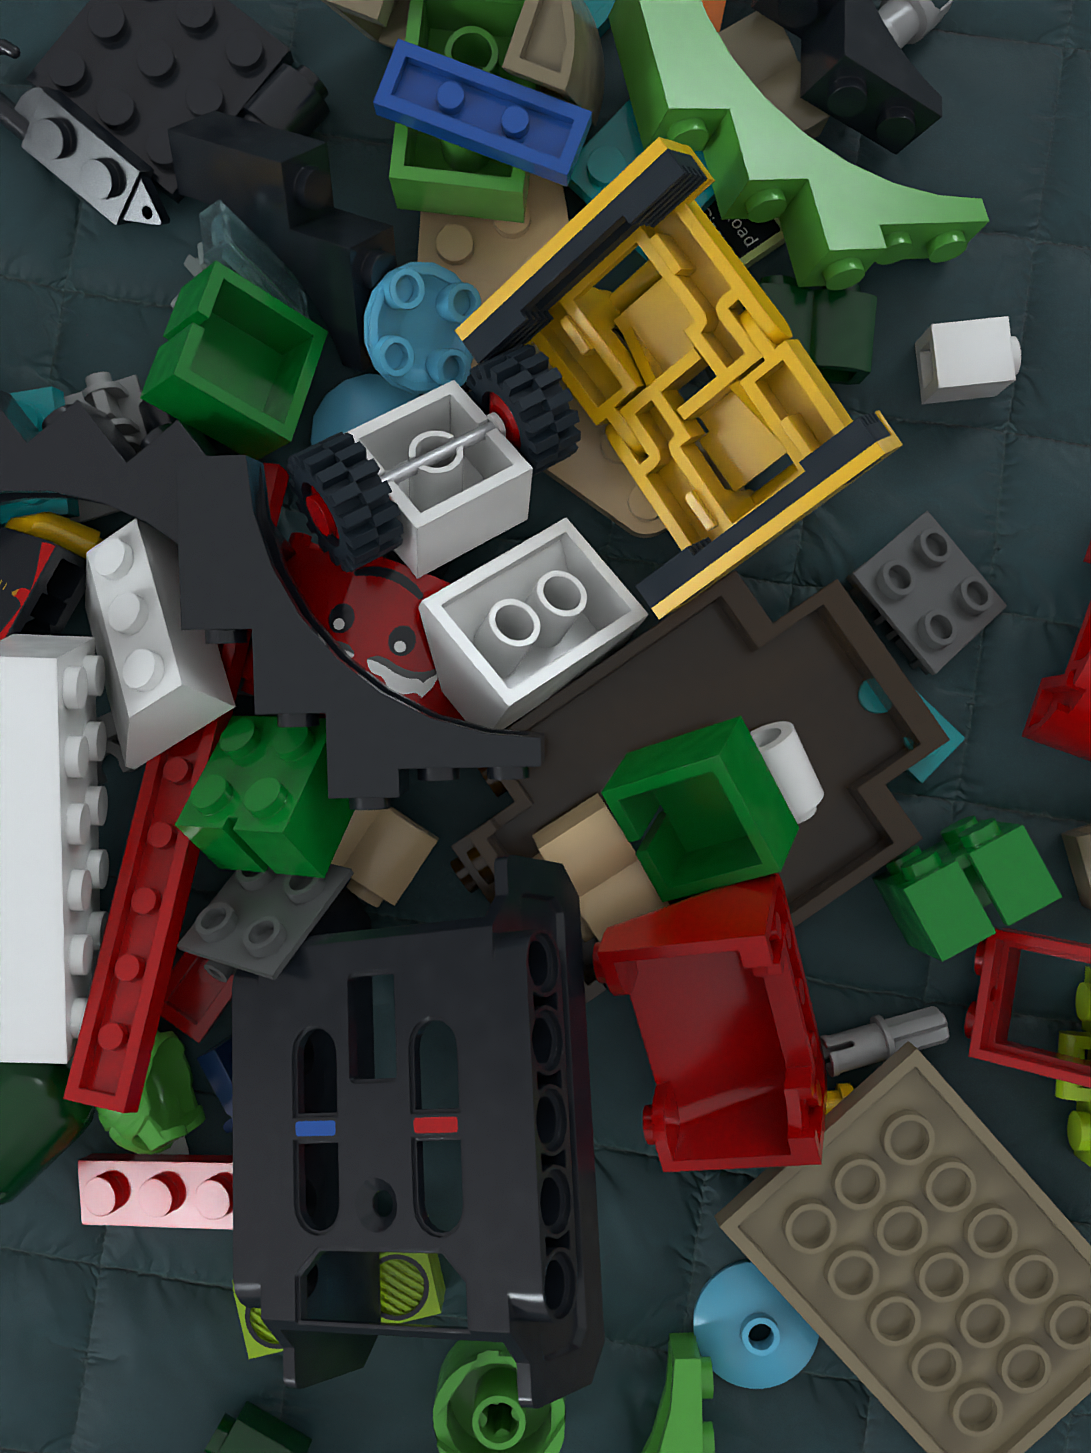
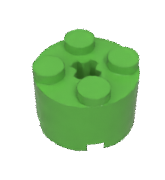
M458 1340L443 1361L433 1407V1427L439 1453L560 1452L564 1441L566 1423L565 1397L539 1409L522 1408L518 1401L517 1364L503 1342Z

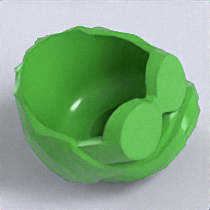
M157 1030L138 1113H121L95 1107L98 1112V1119L104 1130L109 1131V1136L118 1146L131 1152L152 1155L171 1148L174 1141L187 1135L206 1120L203 1106L198 1105L192 1087L193 1076L184 1055L185 1045L173 1031L160 1033Z

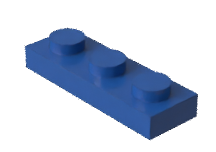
M399 38L373 101L375 112L378 116L566 187L592 122V111Z

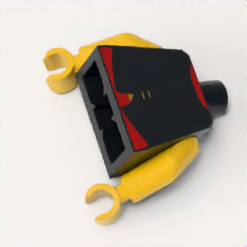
M49 511L13 517L4 527L0 526V640L12 634L61 635L86 590V553L104 540L99 538L100 531Z

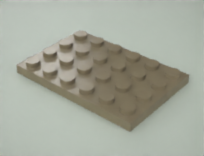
M909 1041L826 1115L822 1165L768 1167L714 1216L724 1233L926 1453H1025L1091 1393V1245L923 1054Z

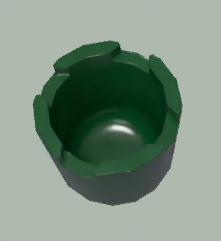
M74 1054L67 1064L0 1062V1205L12 1202L84 1133L93 1120L95 1106L63 1099Z

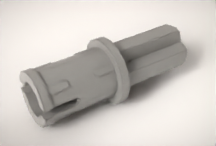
M930 1006L885 1020L878 1014L870 1018V1024L832 1035H822L820 1040L824 1059L830 1058V1063L825 1064L826 1070L831 1077L840 1075V1073L882 1061L884 1063L908 1041L918 1050L945 1043L950 1035L945 1015L937 1007Z

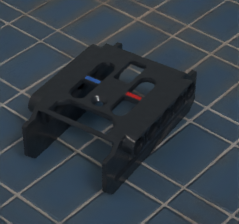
M517 855L498 856L494 862L495 897L485 917L371 929V920L357 896L350 890L342 889L276 980L237 968L232 985L233 1282L239 1302L247 1308H261V1320L283 1347V1380L287 1388L303 1389L364 1368L378 1335L503 1342L517 1364L518 1401L522 1408L539 1409L592 1384L605 1343L580 900L563 863ZM393 974L397 1075L396 1078L375 1079L372 976ZM435 1021H443L450 1026L455 1034L458 1060L459 1108L422 1109L420 1042L425 1028ZM461 1140L463 1209L457 1226L448 1232L440 1230L432 1224L426 1212L423 1141ZM381 1190L387 1191L393 1199V1209L387 1217L378 1214V1192ZM379 1252L443 1254L466 1283L468 1327L381 1322Z

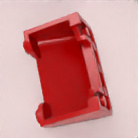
M774 873L715 888L607 927L601 942H596L594 945V972L598 982L601 984L607 983L609 991L614 996L630 995L656 1083L652 1104L645 1105L643 1110V1132L647 1144L655 1145L663 1172L822 1165L827 1106L826 1065L786 893L780 875Z

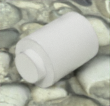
M779 721L751 731L750 734L797 824L808 820L815 814L816 806L823 799L824 791L793 724L787 721Z

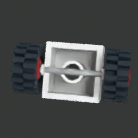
M520 344L474 366L470 370L471 375L467 377L466 385L472 390L468 393L455 380H452L344 434L339 432L289 456L287 459L289 464L286 465V469L292 479L289 481L291 491L298 496L299 500L295 502L299 512L305 513L309 521L306 525L311 534L316 533L318 536V545L324 553L329 551L331 561L336 566L340 565L342 571L352 572L394 550L418 579L527 520L532 476L576 453L579 448L576 443L581 440V431L574 426V424L580 422L578 411L569 407L568 402L573 400V396L569 388L562 390L559 381L563 376L557 367L549 370V358L542 351L536 354L534 346L529 344L523 346Z

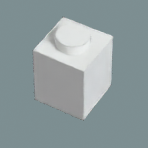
M1008 316L931 324L915 342L922 404L995 397L1016 380L1015 375L1018 374L1021 365L1020 344L1017 337L1010 334Z

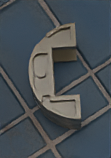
M321 0L371 41L394 49L398 38L405 41L410 0ZM525 0L502 68L508 74L540 85V92L592 111L591 124L596 126L604 94L605 67L601 39L584 0Z

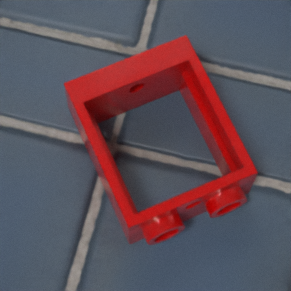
M994 928L996 933L980 941L975 954L974 969L976 975L981 976L977 1001H973L970 1004L965 1018V1036L971 1039L968 1057L1091 1088V1061L1007 1040L1021 949L1091 964V944L1012 928Z

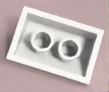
M567 517L425 598L418 607L441 691L465 721L492 729L506 728L622 649L649 615Z
M135 518L87 551L85 609L92 636L95 637L97 655L102 656L104 659L105 688L125 767L135 770L236 706L218 645L205 644V630H181L178 544L159 530Z

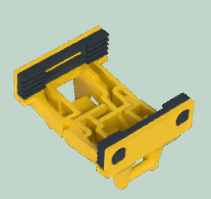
M658 137L454 330L478 364L517 345L522 344L525 346L529 344L533 346L535 344L549 358L550 365L553 368L557 367L563 376L561 378L562 381L570 389L595 425L608 424L605 427L608 441L681 549L680 553L636 585V588L658 619L687 604L903 446L879 410L862 417L860 416L854 421L851 419L798 339H791L793 336L792 331L782 314L694 200L715 181L690 146L662 137ZM638 245L649 260L613 293L593 287ZM613 329L621 331L630 352L613 332ZM707 366H710L717 377L685 402L678 390ZM697 417L701 419L709 430L707 434L696 419ZM697 440L733 490L723 487L695 444ZM788 454L793 461L790 466L754 492L751 489L740 490L784 455Z

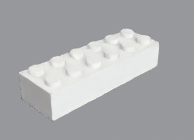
M12 634L0 640V1062L68 1063L76 1049L109 916L108 912L100 911V889H104L107 883L109 858L106 849H99L98 826H102L105 823L108 796L105 786H98L97 761H102L105 756L107 734L104 722L96 721V696H101L104 690L105 663L102 656L95 655V637Z

